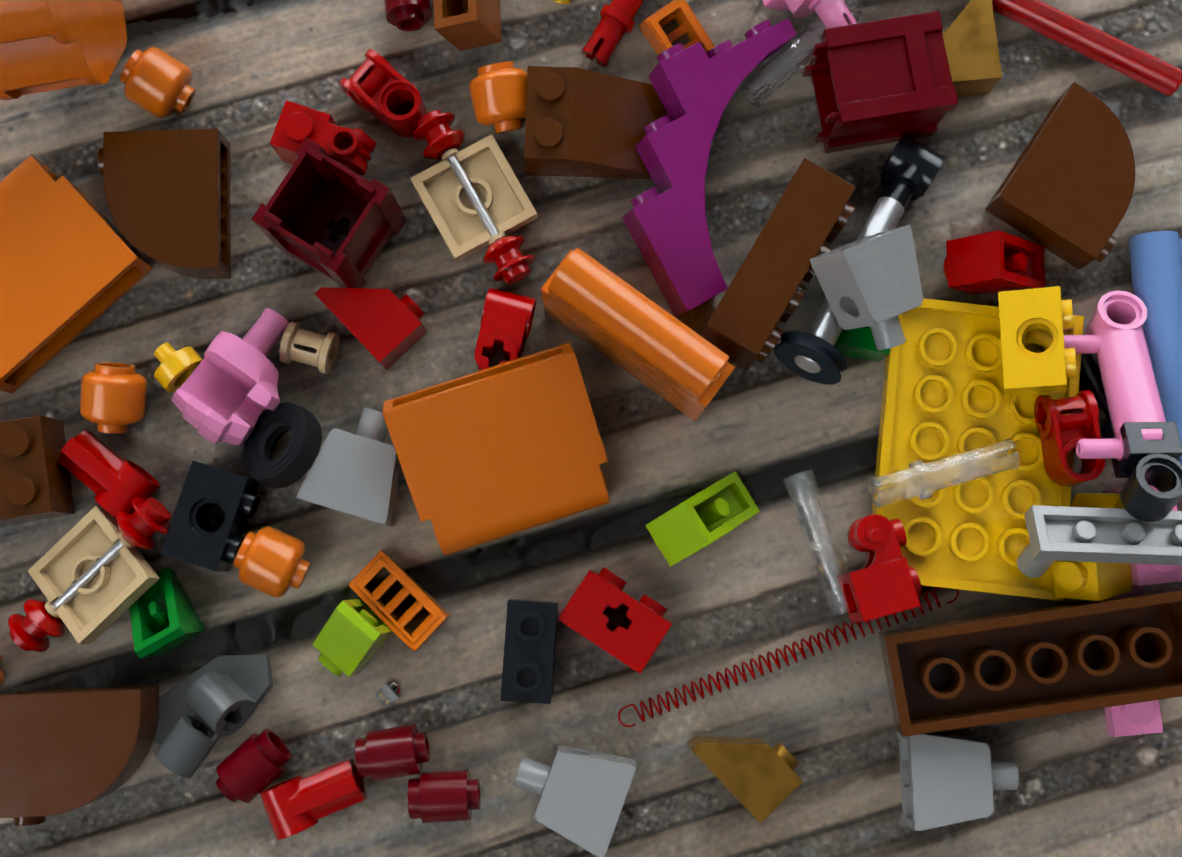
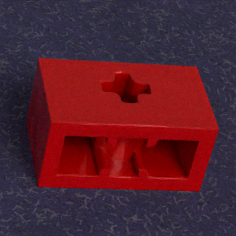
M602 567L598 575L589 570L557 620L641 674L672 623L663 618L668 609L644 593L639 601L635 600L622 591L627 582ZM621 603L627 606L625 615L630 619L627 627L618 624L614 629L608 628L606 625L609 618L603 613L607 605L616 609Z

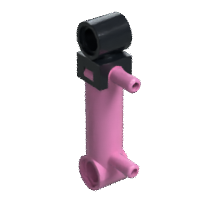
M1117 290L1108 292L1101 297L1085 329V335H1064V348H1075V354L1096 353L1115 437L1110 439H1080L1076 443V454L1080 459L1111 458L1115 478H1128L1120 491V501L1124 509L1132 517L1140 521L1156 522L1167 517L1182 497V464L1178 461L1182 455V445L1176 422H1166L1143 330V324L1147 318V308L1144 302L1136 295ZM1149 485L1157 488L1159 491L1152 489Z

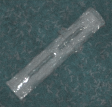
M844 0L855 20L858 21L862 17L861 9L857 8L854 12L851 11L858 6L855 0ZM819 17L816 19L809 18L802 24V31L739 85L742 93L749 91L744 97L750 104L759 108L768 97L815 57L812 56L813 47L815 44L822 42L821 36L824 29H826Z
M1005 439L999 443L925 464L923 461L918 460L908 464L907 469L869 478L870 495L877 493V497L872 499L877 508L915 496L922 500L931 497L933 491L1009 469H1017L1019 467L1018 452L1008 454V450L1014 449L1015 445L1010 439Z
M810 469L784 478L783 482L791 497L797 519L814 565L810 566L813 575L819 576L832 616L846 613L847 609L837 575L849 572L847 565L850 564V560L847 554H842L840 545L837 542L825 504L819 493L813 470Z

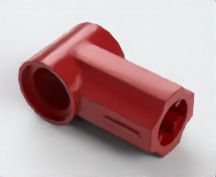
M84 430L79 435L72 437L60 450L61 455L58 462L96 494L94 496L95 501L115 518L119 512L133 514L135 509L133 508L132 500L135 497L147 500L161 487L160 483L151 474L128 459L124 460L91 431Z
M353 758L334 764L305 778L302 775L293 777L260 793L277 840L302 832L319 822L318 819L364 801L367 798L364 780L360 778Z

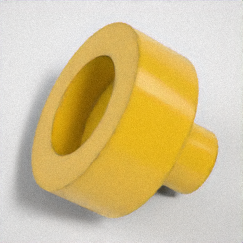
M166 342L154 351V356L161 362L154 373V378L168 393L175 392L183 385L203 359L191 346L176 351L169 342Z

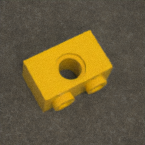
M1060 286L998 292L1003 381L1006 395L1067 391V378L1077 377L1075 348H1064L1063 329H1073L1072 299L1061 300ZM1043 330L1051 335L1053 342L1047 350L1034 353L1024 347V338L1031 331Z

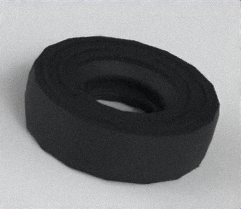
M290 402L279 403L274 411L268 409L259 416L253 431L243 445L242 463L247 474L252 479L274 489L288 487L299 481L311 468L319 453L322 441L320 423L310 411ZM291 430L292 434L286 450L279 458L272 461L273 450L278 440L284 433Z

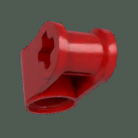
M368 49L364 54L366 60L349 79L342 78L338 85L353 102L366 112L374 115L395 134L401 137H413L414 131L418 128L417 121L427 114L419 90L414 84L399 74L380 54L372 49ZM411 103L414 105L412 110L405 115L394 114L396 108L401 104Z
M489 288L482 311L480 332L475 348V360L479 371L491 367L487 356L494 357L497 350L504 351L505 360H507L500 361L498 365L522 357L525 341L528 339L534 318L535 298Z
M1090 390L1079 391L1074 397L1052 399L1049 395L1038 396L1034 404V418L1040 435L1044 468L1047 476L1052 482L1065 487L1096 479L1103 472L1106 459H1080L1082 469L1079 474L1073 472L1067 463L1068 452L1076 453V443L1080 439H1101L1099 409L1094 394Z

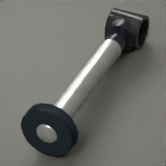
M903 134L880 173V176H882L881 184L884 190L857 240L896 228L909 201H914L924 195L940 169L945 156ZM827 298L824 300L809 331L791 330L784 332L781 335L782 343L775 346L774 352L778 360L797 375L812 382L834 385L841 381L842 376L840 372L847 369L848 363L845 356L834 346L843 328L839 326Z

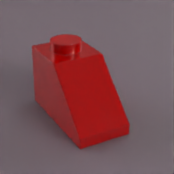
M1000 230L946 241L947 256L944 260L943 268L945 277L948 280V288L970 294H998V292L1046 287L1044 246Z
M321 287L314 293L386 370L428 332L419 321L426 314L407 294L399 300L390 289Z

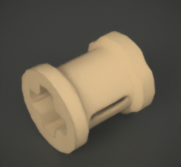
M290 322L282 336L279 349L280 362L290 364L292 361L307 364L318 367L320 373L328 375L337 357L339 335L333 332L322 335L301 329L299 323ZM303 346L314 348L316 351L304 348Z

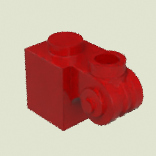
M288 100L285 101L269 143L283 162L293 165L298 158L295 153L307 137L322 146L330 158L358 175L366 174L367 162L371 160L370 153L374 152L376 142L369 135L365 134V131L362 129L337 126L330 114Z
M878 514L867 515L854 521L847 533L848 542L856 551L867 552V562L861 569L837 575L850 623L865 622L921 606L918 595L921 594L919 576L913 566H908L906 557L903 558L901 548L907 545L906 533L901 521L898 518L888 520L886 517Z

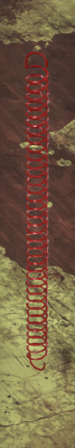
M935 587L934 593L927 590L926 596L920 594L926 600L930 611H933V608L928 599V592L934 596L938 607L941 608L936 593L937 589H941L940 587ZM956 589V597L948 601L947 604L954 602L958 598L959 590ZM919 606L921 613L924 615L922 606ZM913 608L910 609L913 617L916 618ZM901 611L905 621H908L905 612ZM894 613L893 616L895 618V621L899 625L896 613ZM883 616L887 622L888 627L890 628L891 625L888 621V617ZM876 618L875 621L877 622L880 631H882L883 629L880 625L879 618ZM870 620L865 621L869 626L871 633L874 634ZM844 622L842 625V629L839 626L835 625L834 633L830 629H827L826 637L821 632H818V641L815 639L814 636L810 635L809 644L805 639L802 638L800 641L801 648L796 642L792 643V650L787 645H784V654L781 652L780 649L776 648V658L769 651L767 652V661L762 655H759V665L753 658H751V669L744 661H742L741 664L742 672L739 669V667L734 664V676L728 668H725L726 680L723 677V675L719 671H717L716 678L718 685L713 676L710 674H708L709 687L706 684L705 680L700 677L699 683L701 691L699 690L698 686L694 681H691L692 694L688 687L685 684H683L682 689L684 698L681 695L680 691L675 687L674 695L676 702L674 701L669 691L665 692L667 705L663 700L662 696L660 694H657L659 709L657 708L653 699L649 697L648 701L651 714L643 701H640L642 716L640 715L637 707L634 704L626 705L622 707L618 712V721L624 727H633L636 725L635 723H633L632 725H626L620 719V714L622 710L630 706L634 707L642 722H645L643 706L646 712L648 713L649 717L653 719L654 714L651 702L654 705L658 714L662 716L660 699L663 705L665 706L666 710L670 713L671 708L668 695L672 700L674 706L677 709H679L677 693L679 694L684 705L687 706L688 702L685 688L693 702L696 703V696L693 684L696 687L702 699L705 698L702 682L707 688L709 694L713 696L710 678L714 682L718 691L721 693L722 689L719 681V675L721 676L727 689L730 690L727 671L729 672L736 686L739 685L735 667L739 671L744 682L747 683L744 664L750 672L752 678L755 680L756 677L752 661L757 666L760 674L764 677L761 658L765 662L770 673L773 672L769 659V654L775 661L778 669L781 670L777 650L783 657L788 667L790 665L787 658L786 648L789 650L793 659L798 664L794 644L801 652L804 660H806V655L803 648V641L809 648L812 656L815 657L811 643V637L817 644L820 652L823 654L819 634L825 640L826 644L829 647V650H832L828 638V631L835 639L838 647H840L836 628L839 629L847 644L849 642L845 632V625L849 628L854 639L857 641V637L855 635L853 628V623H851L850 627L849 624ZM856 622L863 637H865L862 622Z

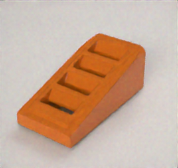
M673 0L638 26L658 55L672 47L671 43L684 34L691 40L683 46L684 49L698 42L701 43L706 53L715 47L686 0ZM675 19L680 26L666 35L662 27Z
M380 550L348 584L413 652L418 651L451 616L383 550ZM385 567L390 572V575L372 593L366 585ZM398 580L403 588L385 606L379 599ZM411 594L416 599V602L399 619L393 612ZM424 607L430 614L412 631L407 625Z

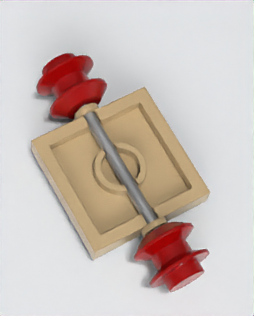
M434 110L425 114L417 121L418 128L414 131L413 138L416 141L426 140L428 146L423 151L425 158L442 159V161L411 177L410 180L457 263L490 245L483 257V262L485 264H496L498 271L493 276V280L495 282L505 280L507 285L522 280L531 273L529 265L534 262L535 257L534 255H522L520 247L525 242L524 237L507 235L538 219V215L495 138L491 134L458 151L465 138V133L462 130L452 131L450 128L455 121L454 114L451 112L442 113L441 110Z
M135 497L132 500L135 512L133 514L119 512L116 515V519L101 506L96 505L28 570V573L45 595L48 602L29 599L24 603L26 616L13 614L9 617V635L12 641L25 651L44 652L50 646L48 635L53 637L62 636L65 633V624L78 644L93 643L160 579L137 547L153 549L156 546L153 535L156 532L167 534L170 526L168 520L171 518L167 508L152 497L147 500Z

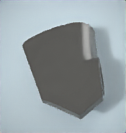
M219 655L159 697V718L153 739L160 745L154 753L158 761L173 773L184 778H191L219 739L231 735L240 729L273 687L270 655Z

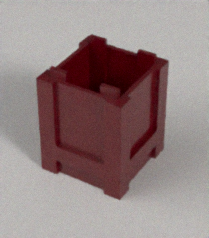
M940 11L824 29L821 36L822 42L815 44L812 50V56H815V58L811 59L809 66H805L802 74L803 77L810 76L811 83L813 84L822 132L817 134L815 141L816 143L823 142L825 153L898 142L903 134L916 139L933 136L938 130L937 124L948 111L954 110L958 105L957 93L952 82L942 34L943 26Z
M306 137L295 153L298 157L267 205L261 204L251 221L279 250L294 259L297 258L337 283L341 288H363L366 284L365 275L392 234L397 236L407 220L389 187L374 178L369 182L330 158L322 146ZM343 221L349 222L348 230L350 232L347 237L339 239L337 243L332 242L333 233L330 231L334 224L340 225Z

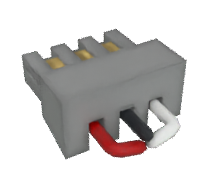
M387 682L376 692L375 696L378 697L386 708L400 697L398 694L400 688L395 682L391 684Z

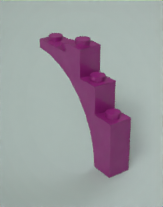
M789 18L773 26L769 20L763 21L744 34L746 40L734 46L730 40H727L713 47L707 53L700 42L684 49L682 43L676 44L657 56L659 63L648 75L668 115L647 125L644 128L646 135L635 148L656 187L630 200L634 208L625 214L622 219L675 317L728 289L713 254L706 222L705 176L711 142L725 107L743 79L757 65L780 51L797 35Z

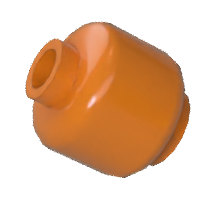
M150 47L144 52L138 49L134 51L120 75V82L125 84V97L159 118H166L175 110L184 113L196 92V89L189 86L192 77L191 69L156 47Z
M513 61L499 62L478 68V76L472 79L469 84L477 122L484 126L494 125L496 134L522 129L521 119L526 118L527 72L523 69L515 68Z
M118 362L96 363L95 370L85 373L81 379L80 414L85 420L96 423L98 432L110 434L126 433L128 425L138 423L145 417L146 378L135 372V366L132 364Z
M266 526L257 533L249 531L238 550L233 566L239 569L238 577L241 583L278 598L282 597L290 586L296 589L301 587L311 562L303 559L306 548L300 539Z

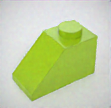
M734 471L645 526L671 567L710 545L759 513L760 510L738 474Z
M362 599L342 600L312 645L321 652L318 660L326 669L338 677L343 673L351 677L361 671L392 635L393 631Z

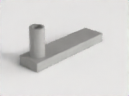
M1031 505L1025 513L1030 543L1018 556L1017 566L1024 575L1030 578L1041 577L1054 561L1182 565V511H1171L1167 517L1156 522L1140 521L1132 517L1125 509Z

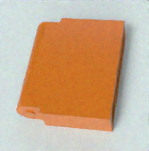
M33 154L0 181V390L11 394L153 269L79 187L64 176L58 179V176Z
M579 247L575 250L570 249L541 288L546 314L695 422L735 368L727 362L730 356Z
M570 342L384 401L382 414L421 522L428 519L431 520L436 539L444 556L610 503L606 489L608 486L603 471L601 472L599 464L608 462L577 358Z

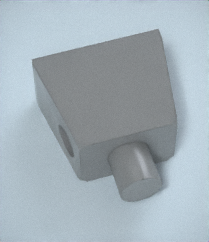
M910 224L875 233L809 259L841 328L850 330L870 326L877 350L889 349L906 342L898 315L920 306L923 301Z
M363 408L355 434L332 428L296 498L383 525L393 526L402 468L394 446L383 443L387 425L382 412Z
M898 732L903 822L915 831L989 817L994 812L993 791L1018 789L1019 773L1016 762L1014 760H991L990 746L985 741L974 737L941 732L903 737Z
M558 745L551 766L523 756L513 785L540 795L533 816L536 821L593 855L605 857L637 767L635 760L627 757Z

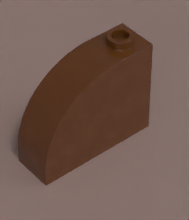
M1073 82L1057 98L985 210L1039 245L1044 246V248L1078 270L1094 260L1101 262L1110 253L1117 241V238L1112 236L1128 209L1135 185V160L1132 146L1117 116L1101 99Z
M219 129L103 132V148H100L98 151L97 162L100 174L103 176L106 203L115 224L128 241L149 258L175 273L199 279L231 278L230 143Z
M159 685L17 691L1 694L0 818H14L15 826L46 822V816L58 815L82 807L105 797L123 785L139 768L152 745L159 718Z

